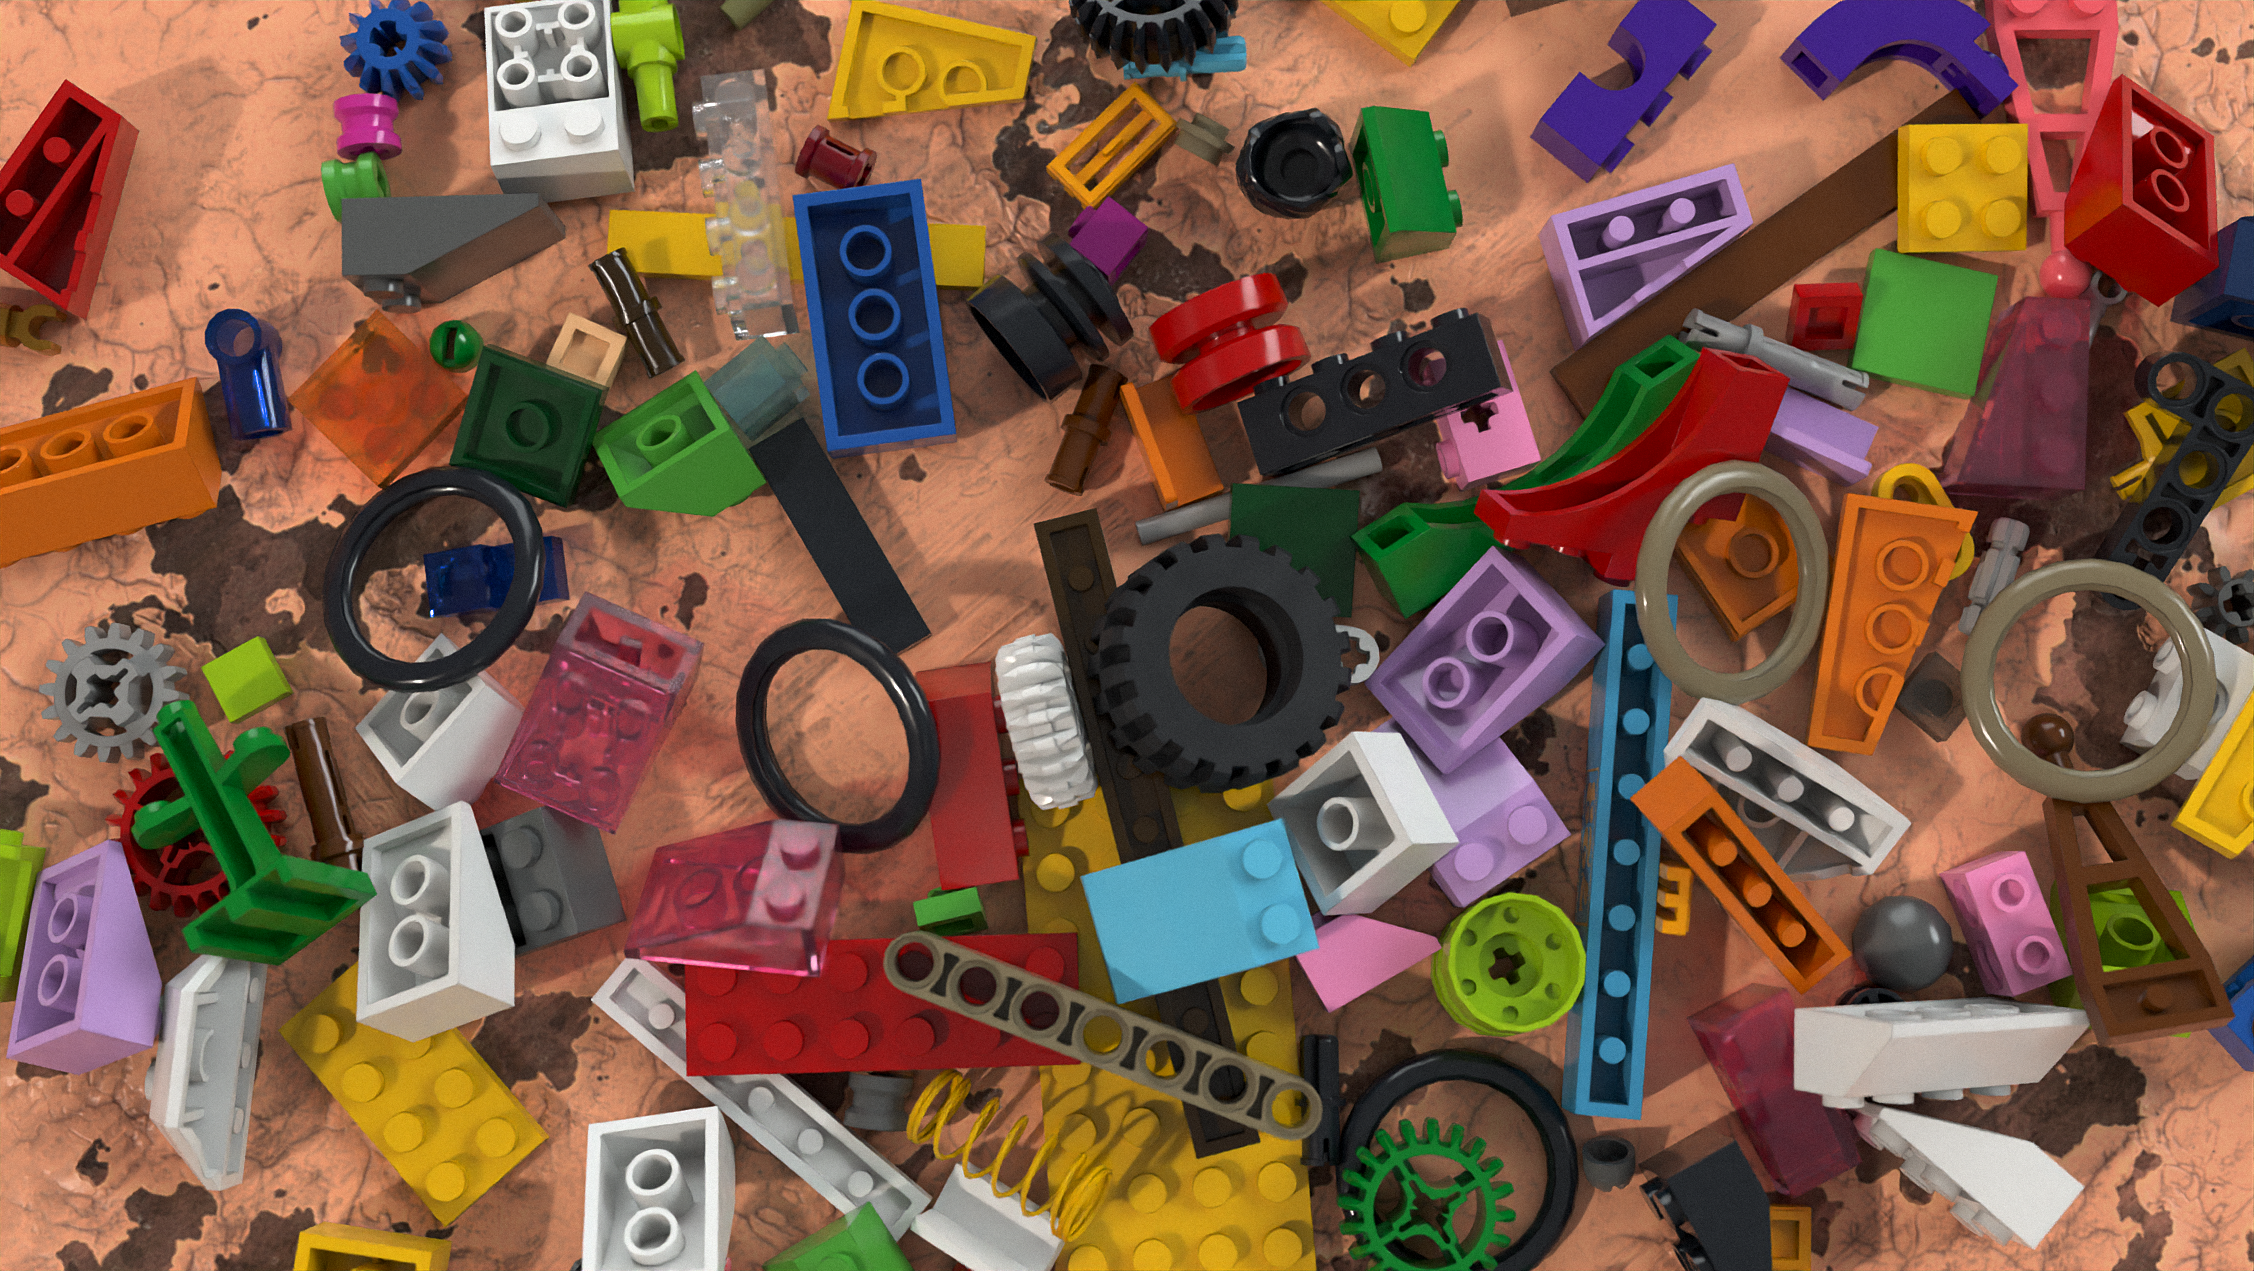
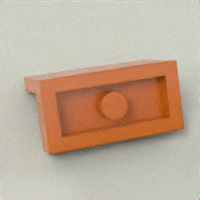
M1175 374L1136 389L1133 382L1120 386L1121 404L1164 513L1200 502L1224 491L1196 415L1182 413L1172 390L1171 380Z

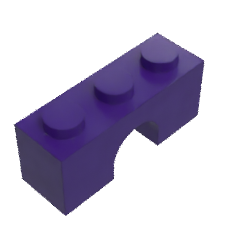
M1639 0L1618 25L1607 43L1610 48L1622 56L1628 63L1633 76L1632 86L1623 90H1607L1599 87L1579 72L1540 118L1530 138L1586 183L1592 179L1601 167L1611 174L1635 145L1626 136L1639 121L1650 127L1674 98L1665 89L1678 74L1688 81L1713 50L1706 46L1704 42L1717 24L1687 0Z

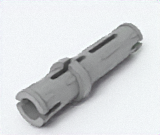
M1696 308L1691 310L1682 325L1683 327L1690 328L1691 331L1690 333L1680 332L1679 341L1689 348L1701 352L1703 347L1756 356L1789 377L1788 386L1841 405L1847 410H1855L1866 395L1856 391L1855 388L1856 386L1868 388L1869 375L1867 373L1852 370L1763 336V329L1755 325L1746 324L1743 327H1739L1705 314L1702 310Z

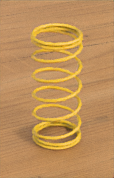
M947 1069L937 1075L923 1091L911 1112L906 1127L907 1139L918 1145L928 1141L934 1135L933 1149L935 1157L941 1161L955 1158L963 1152L962 1169L964 1177L972 1180L992 1171L991 1188L993 1196L999 1199L1013 1195L1022 1188L1020 1206L1023 1216L1030 1218L1040 1215L1052 1206L1049 1221L1052 1235L1058 1239H1063L1065 1243L1077 1239L1088 1227L1102 1206L1112 1183V1169L1107 1168L1104 1164L1098 1165L1083 1178L1068 1200L1056 1229V1214L1062 1196L1084 1166L1087 1159L1086 1153H1080L1076 1157L1062 1180L1058 1191L1044 1205L1033 1212L1026 1210V1197L1031 1180L1054 1149L1058 1140L1057 1134H1051L1045 1140L1035 1156L1027 1175L1010 1190L1001 1193L997 1191L996 1183L1002 1160L1014 1148L1025 1131L1029 1121L1028 1115L1021 1116L1013 1125L1001 1146L997 1158L980 1172L972 1174L967 1168L971 1146L994 1117L999 1108L1000 1098L996 1096L988 1101L976 1119L967 1141L952 1153L944 1155L938 1149L942 1127L957 1112L968 1095L972 1082L970 1078L963 1080L962 1073L956 1069ZM952 1079L950 1089L939 1110L927 1126L917 1134L919 1125L929 1105L943 1086ZM1098 1182V1185L1091 1199L1086 1205L1085 1209L1077 1218V1220L1071 1225L1078 1209L1082 1205L1086 1196Z

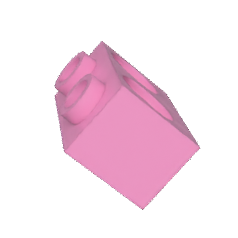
M1998 851L1939 873L1987 994L2015 997L2073 975L2071 965L2025 851Z

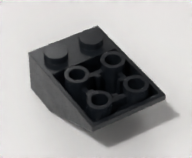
M1703 1127L1638 1164L1647 1180L1646 1183L1639 1186L1642 1196L1659 1221L1665 1218L1678 1235L1679 1240L1672 1243L1671 1246L1685 1271H1773L1770 1200L1735 1139Z

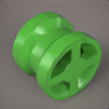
M375 151L361 153L357 160L353 162L343 163L337 158L322 162L321 175L324 192L331 212L340 224L342 223V199L391 197L384 166Z

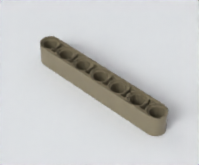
M917 930L902 934L894 939L885 951L883 965L885 974L892 985L921 999L1280 1139L1291 1141L1304 1139L1313 1133L1321 1122L1323 1108L1319 1095L1307 1081L1290 1072L930 932ZM908 943H922L932 952L934 966L926 979H910L901 971L898 962L899 954ZM983 967L989 970L995 977L997 984L996 994L988 1003H972L962 994L960 988L961 976L968 968ZM1036 991L1048 992L1057 1000L1060 1013L1056 1022L1051 1026L1045 1028L1033 1027L1024 1019L1021 1010L1022 1002L1030 993ZM1096 1016H1109L1116 1020L1122 1029L1121 1041L1111 1051H1095L1084 1040L1083 1029L1087 1022ZM1157 1041H1173L1180 1045L1183 1050V1064L1173 1075H1156L1146 1065L1147 1051ZM1227 1064L1235 1065L1245 1073V1088L1235 1099H1218L1209 1091V1078L1218 1067ZM1295 1089L1306 1095L1308 1102L1307 1112L1297 1123L1282 1124L1273 1118V1101L1282 1091Z

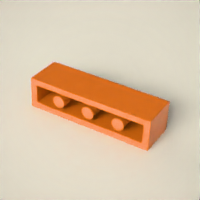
M1681 755L1630 798L1762 954L1801 996L1852 954L1716 789Z

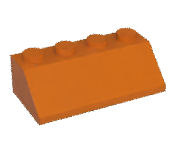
M197 377L0 428V569L9 567L24 558L51 551H70L88 541L115 534L119 536L131 535L140 531L145 526L175 518L191 519L209 509L217 508L222 470L202 387Z

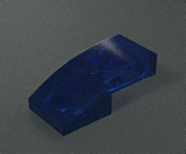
M543 537L546 567L543 589L536 606L570 600L563 541L560 537ZM513 543L497 546L478 544L423 555L430 616L432 618L499 611L513 580L515 566Z

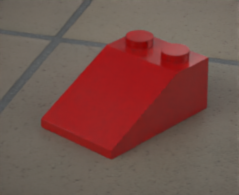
M2121 74L2112 81L2064 202V247L2079 261L2089 262L2115 279L2124 290L2130 293H2137L2157 307H2160L2218 268L2219 251L2214 135L2124 74Z

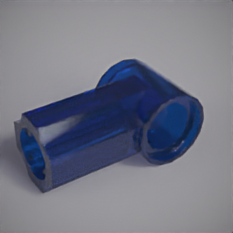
M226 309L218 312L208 322L205 330V344L208 352L217 360L232 438L237 441L261 440L280 436L287 431L293 430L279 365V358L282 353V339L278 330L271 323L241 309ZM252 327L254 332L252 348L246 354L236 356L234 351L236 335L241 330Z

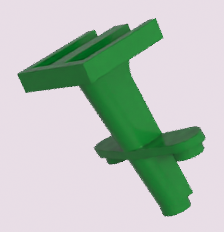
M175 701L159 710L156 715L159 725L152 730L185 796L174 802L157 801L142 807L134 815L135 824L132 827V834L140 847L158 849L169 846L202 827L228 879L231 894L182 929L192 953L280 966L377 895L373 883L366 872L281 855L247 797L289 758L290 749L280 735L273 734L272 730L268 727H257L247 730L234 740L233 747L235 751L226 760L193 701Z

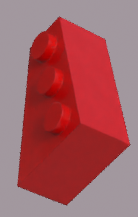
M65 79L0 171V268L63 309L86 320L139 130L122 115Z
M991 661L916 672L915 678L924 690L936 720L941 750L939 783L929 809L941 889L943 891L1019 880L1018 858L1030 856L1025 818L1013 819L1010 796L1021 795L1015 756L1004 758L1001 734L1009 733L1006 728L1005 714L1001 706V695H995Z

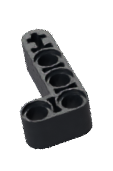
M2157 351L2146 356L2136 369L2134 387L2139 397L2148 405L2178 420L2179 423L2093 556L2094 559L2125 563L2157 577L2163 583L2254 443V388L2195 355L2179 351ZM2176 362L2185 373V383L2183 389L2177 395L2165 398L2157 388L2156 378L2159 371L2165 365ZM2234 394L2242 403L2243 414L2235 426L2223 429L2215 419V409L2223 397ZM2193 451H2200L2207 461L2206 473L2199 482L2186 485L2179 476L2180 462L2187 454ZM2155 508H2167L2172 520L2169 531L2157 540L2147 539L2143 532L2145 516ZM2131 542L2139 548L2154 553L2150 561L2126 550L2125 548L2128 543ZM2091 591L2100 600L2114 608L2123 611L2141 608L2137 603L2116 594Z

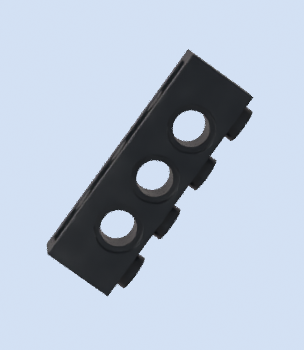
M1467 308L1455 309L1431 319L1432 329L1410 338L1407 331L1394 332L1370 343L1372 352L1351 360H1349L1347 353L1333 355L1311 365L1312 375L1290 382L1288 375H1284L1255 385L1253 387L1255 396L1237 402L1260 475L1277 478L1514 392L1490 319L1477 312L1469 315ZM1433 352H1441L1446 361L1445 375L1437 384L1425 386L1419 376L1420 364L1427 355ZM1379 374L1385 382L1384 398L1377 406L1367 409L1360 399V388L1368 377ZM1319 396L1325 404V418L1317 428L1308 430L1302 421V409L1309 399Z

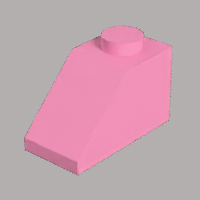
M1318 910L1310 916L1320 948L1293 957L1323 1010L1331 1013L1437 952L1442 947L1437 938L1431 935L1355 914L1333 915L1331 917V915H1323L1321 910Z

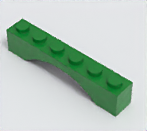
M1668 334L1616 367L1603 395L1574 434L1554 454L1529 473L1497 490H1520L1550 485L1585 472L1617 454L1641 435L1672 402L1689 377L1700 354ZM1479 495L1466 500L1436 504L1404 502L1351 536L1378 592L1404 619L1434 605L1441 596L1448 593L1493 545L1510 552L1516 549L1494 539V530L1474 514Z

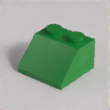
M1382 106L1361 108L1349 143V149L1376 264L1449 249L1457 234L1456 228L1463 225V215L1457 191H1447L1442 168L1448 167L1449 155L1443 131H1433L1430 115L1427 111Z

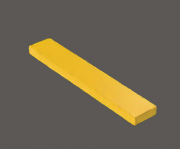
M609 209L607 254L625 247L627 256L639 277L804 284L795 217ZM927 223L936 289L977 291L984 285L986 225Z

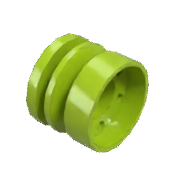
M1508 892L1482 900L1474 906L1465 909L1444 926L1438 938L1442 949L1432 954L1430 977L1438 1002L1456 1023L1478 1035L1508 1037L1552 1025L1573 1007L1585 980L1586 954L1577 928L1560 908L1536 895ZM1495 957L1498 960L1509 957L1512 961L1514 968L1506 973V979L1501 977L1493 980L1489 975L1488 968L1496 963Z

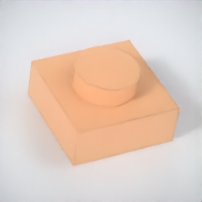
M569 312L545 364L607 386L610 390L631 345V341L626 336Z

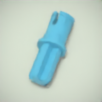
M1241 36L1216 38L1217 43L1214 46L1213 54L1196 51L1192 67L1182 60L1172 62L1168 74L1160 64L1149 65L1141 75L1135 63L1130 62L1123 67L1124 80L1180 76V82H1187V74L1240 72L1247 65L1246 41Z

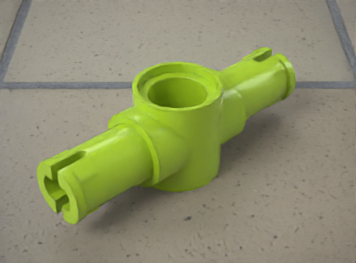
M619 0V12H612L610 14L612 38L620 68L622 70L627 69L628 76L634 79L641 126L648 132L672 130L678 126L672 76L677 72V61L685 59L683 36L674 3L668 4V0Z

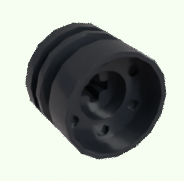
M1049 231L1037 241V248L1049 269L1031 253L1024 251L1017 257L1021 273L1029 286L1022 291L1003 275L996 274L965 301L972 316L1003 358L1044 402L1051 405L1082 379V372L1071 352L1072 349L1078 346L1095 360L1103 362L1109 357V350L1097 329L1119 346H1123L1134 336V330L1120 307L1116 293L1100 271L1083 254L1076 252L1060 236Z

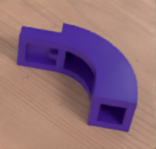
M1843 0L1816 18L1796 37L1780 57L1823 101L1853 72L1869 63L1891 59L1907 61L1930 72L1950 92L1957 88L1980 121L2019 86L2009 76L2007 66L1997 55L1990 51L1982 50L1974 42L1991 24L1979 13L1957 0Z

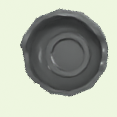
M1886 896L1862 911L1852 932L1853 958L1860 970L1865 973L1867 979L1877 986L1893 991L1912 993L1930 987L1946 973L1954 953L1950 925L1936 907L1913 896Z

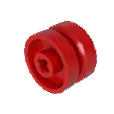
M1262 273L1228 282L1176 306L1149 326L1148 334L1160 362L1177 365L1185 364L1176 372L1171 380L1172 390L1183 414L1193 415L1210 411L1254 394L1253 387L1275 377L1289 376L1310 361L1311 353L1300 328L1286 324L1274 325L1281 319L1289 304L1276 274Z

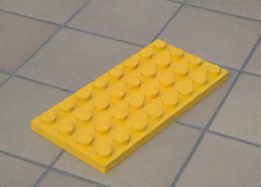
M1019 779L1021 795H1017L1019 818H1025L1030 856L1022 857L1028 934L1078 932L1079 991L1161 1022L1154 995L1116 1004L1080 878L1083 875L1121 865L1100 782L1094 797L1079 801V805L1060 810L1059 807L1042 810L1031 800L1029 791L1025 788L1024 779ZM1273 779L1240 790L1231 789L1222 793H1200L1197 786L1184 790L1169 786L1184 846L1275 821L1267 807V804L1274 799ZM1289 957L1218 977L1237 1052L1299 1076ZM1101 1015L1087 1022L1083 1029V1036L1090 1048L1099 1052H1107L1114 1049L1121 1041L1122 1029L1116 1020L1109 1016ZM1166 1040L1157 1041L1147 1051L1146 1065L1156 1075H1173L1174 1070ZM1081 1061V1065L1039 1066L1045 1140L1051 1134H1057L1058 1137L1054 1149L1047 1158L1050 1198L1058 1191L1062 1180L1076 1157L1084 1152L1087 1155L1086 1162L1080 1173L1063 1194L1056 1217L1060 1219L1073 1192L1093 1168L1104 1164L1107 1168L1112 1169L1113 1173L1112 1183L1102 1206L1082 1234L1072 1242L1064 1244L1055 1261V1271H1317L1308 1166L1300 1164L1302 1139L1295 1141L1280 1139L1258 1130L1260 1143L1197 1159L1180 1099ZM1288 1089L1276 1096L1272 1104V1115L1275 1120L1288 1125L1301 1120V1106L1295 1105V1098H1301V1091ZM1098 1182L1086 1196L1082 1205L1078 1209L1071 1225L1077 1220V1218L1085 1209L1086 1205L1088 1204L1098 1185Z

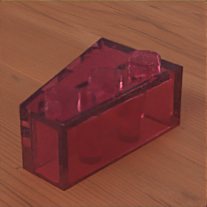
M1752 983L1686 1018L1776 1191L1794 1199L1863 1163L1855 1146V1143L1860 1141V1136L1850 1116L1843 1108L1822 1105V1094L1794 1089V1008L1796 1007L1787 988Z

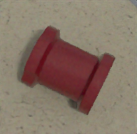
M818 124L807 137L798 156L795 174L806 179L812 176L836 189L866 186L873 172L877 153L869 148L859 151L831 137L830 130Z

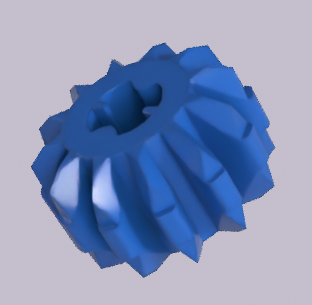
M369 0L371 13L368 16L363 17L358 13H349V21L358 31L339 36L341 46L350 53L343 62L346 71L352 77H360L359 86L365 93L378 94L382 91L383 95L395 98L399 104L405 89L408 90L415 100L423 101L424 89L421 84L427 79L433 84L443 85L444 77L435 65L453 61L452 52L446 45L442 44L449 37V32L442 21L432 20L434 13L426 3L418 1L410 6L408 0H391L388 7L385 8L380 0ZM405 41V47L401 51L396 43ZM392 47L397 55L388 57V51Z

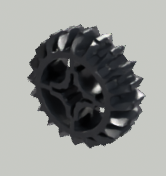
M1069 0L1071 17L1075 19L1078 35L1081 37L1083 44H1091V49L1095 52L1097 59L1111 56V60L1114 62L1117 70L1130 62H1134L1142 75L1149 65L1160 64L1168 74L1172 62L1182 60L1192 67L1196 51L1213 54L1214 46L1217 43L1216 38L1228 37L1231 20L1236 18L1238 0H1113L1112 2H1109V0Z

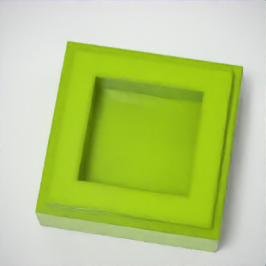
M259 636L201 667L229 722L233 724H239L294 694L265 638Z

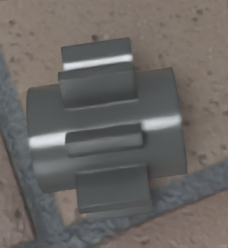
M2226 566L2208 570L2207 578L2210 585L2207 583H2197L2187 587V592L2194 597L2191 610L2201 621L2204 628L2220 637L2225 633L2227 641L2234 645L2249 642L2247 627L2254 629V570L2249 569L2238 572L2231 579L2230 572ZM2230 599L2233 611L2226 613L2223 601Z

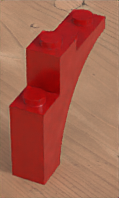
M1703 347L1693 370L1672 402L1641 435L1617 454L1585 472L1550 485L1505 491L1481 489L1474 514L1494 530V539L1504 545L1523 550L1530 549L1532 543L1549 545L1560 553L1581 557L1594 568L1593 575L1597 579L1613 586L1628 587L1631 581H1635L1637 557L1646 528L1661 502L1680 482L1708 465L1729 460L1759 462L1790 378L1756 356ZM1733 492L1716 496L1702 504L1687 522L1705 525L1709 518L1736 522L1746 493Z

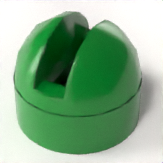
M450 320L442 322L433 329L429 339V349L436 363L453 373H465L478 365L484 342L478 331L471 325L460 320ZM457 330L454 343V359H448L446 356L450 332Z

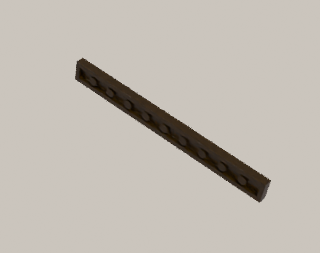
M1097 508L1034 523L1041 557L1120 864L1184 847L1169 786L1164 784L1163 778L1165 774L1156 771L1147 775L1133 765L1132 761L1137 752L1130 745L1117 749L1107 735L1109 731L1116 728L1110 713L1107 712L1098 716L1091 698L1101 693L1102 690L1100 679L1092 680L1088 678V658L1097 654L1099 645L1094 644L1090 639L1095 622L1107 614L1104 604L1117 588ZM1218 978L1154 995L1161 1023L1237 1052ZM1166 1040L1175 1073L1183 1064L1184 1053L1180 1045ZM1229 1064L1218 1067L1209 1078V1091L1213 1096L1221 1100L1235 1099L1245 1088L1242 1069ZM1181 1100L1197 1159L1261 1142L1257 1129Z

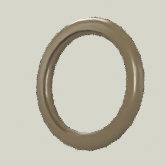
M1729 460L1708 465L1677 485L1658 507L1646 528L1637 557L1634 585L1637 621L1646 648L1661 672L1687 695L1699 700L1702 697L1720 700L1735 706L1757 700L1786 683L1808 657L1819 637L1827 611L1831 574L1827 542L1819 518L1806 496L1784 475L1758 462ZM1733 492L1753 494L1767 501L1779 512L1790 531L1796 549L1799 573L1795 608L1790 624L1778 646L1763 662L1754 668L1735 674L1714 672L1700 666L1687 655L1676 637L1669 616L1667 599L1669 563L1676 540L1688 519L1702 504L1716 496Z
M2094 558L2057 561L2025 573L1999 591L1975 622L1965 644L1960 672L1963 709L1976 740L1994 764L2027 788L2050 798L2084 804L2119 801L2150 790L2177 772L2197 749L2212 719L2217 691L2214 652L2201 621L2185 600L2165 583L2149 573L2125 563ZM2091 590L2116 594L2137 603L2160 622L2172 638L2179 655L2183 688L2180 706L2169 730L2153 748L2134 761L2111 769L2081 771L2059 767L2043 760L2016 739L2004 723L1996 703L1993 676L1997 653L2004 638L2024 613L2040 602L2060 594Z

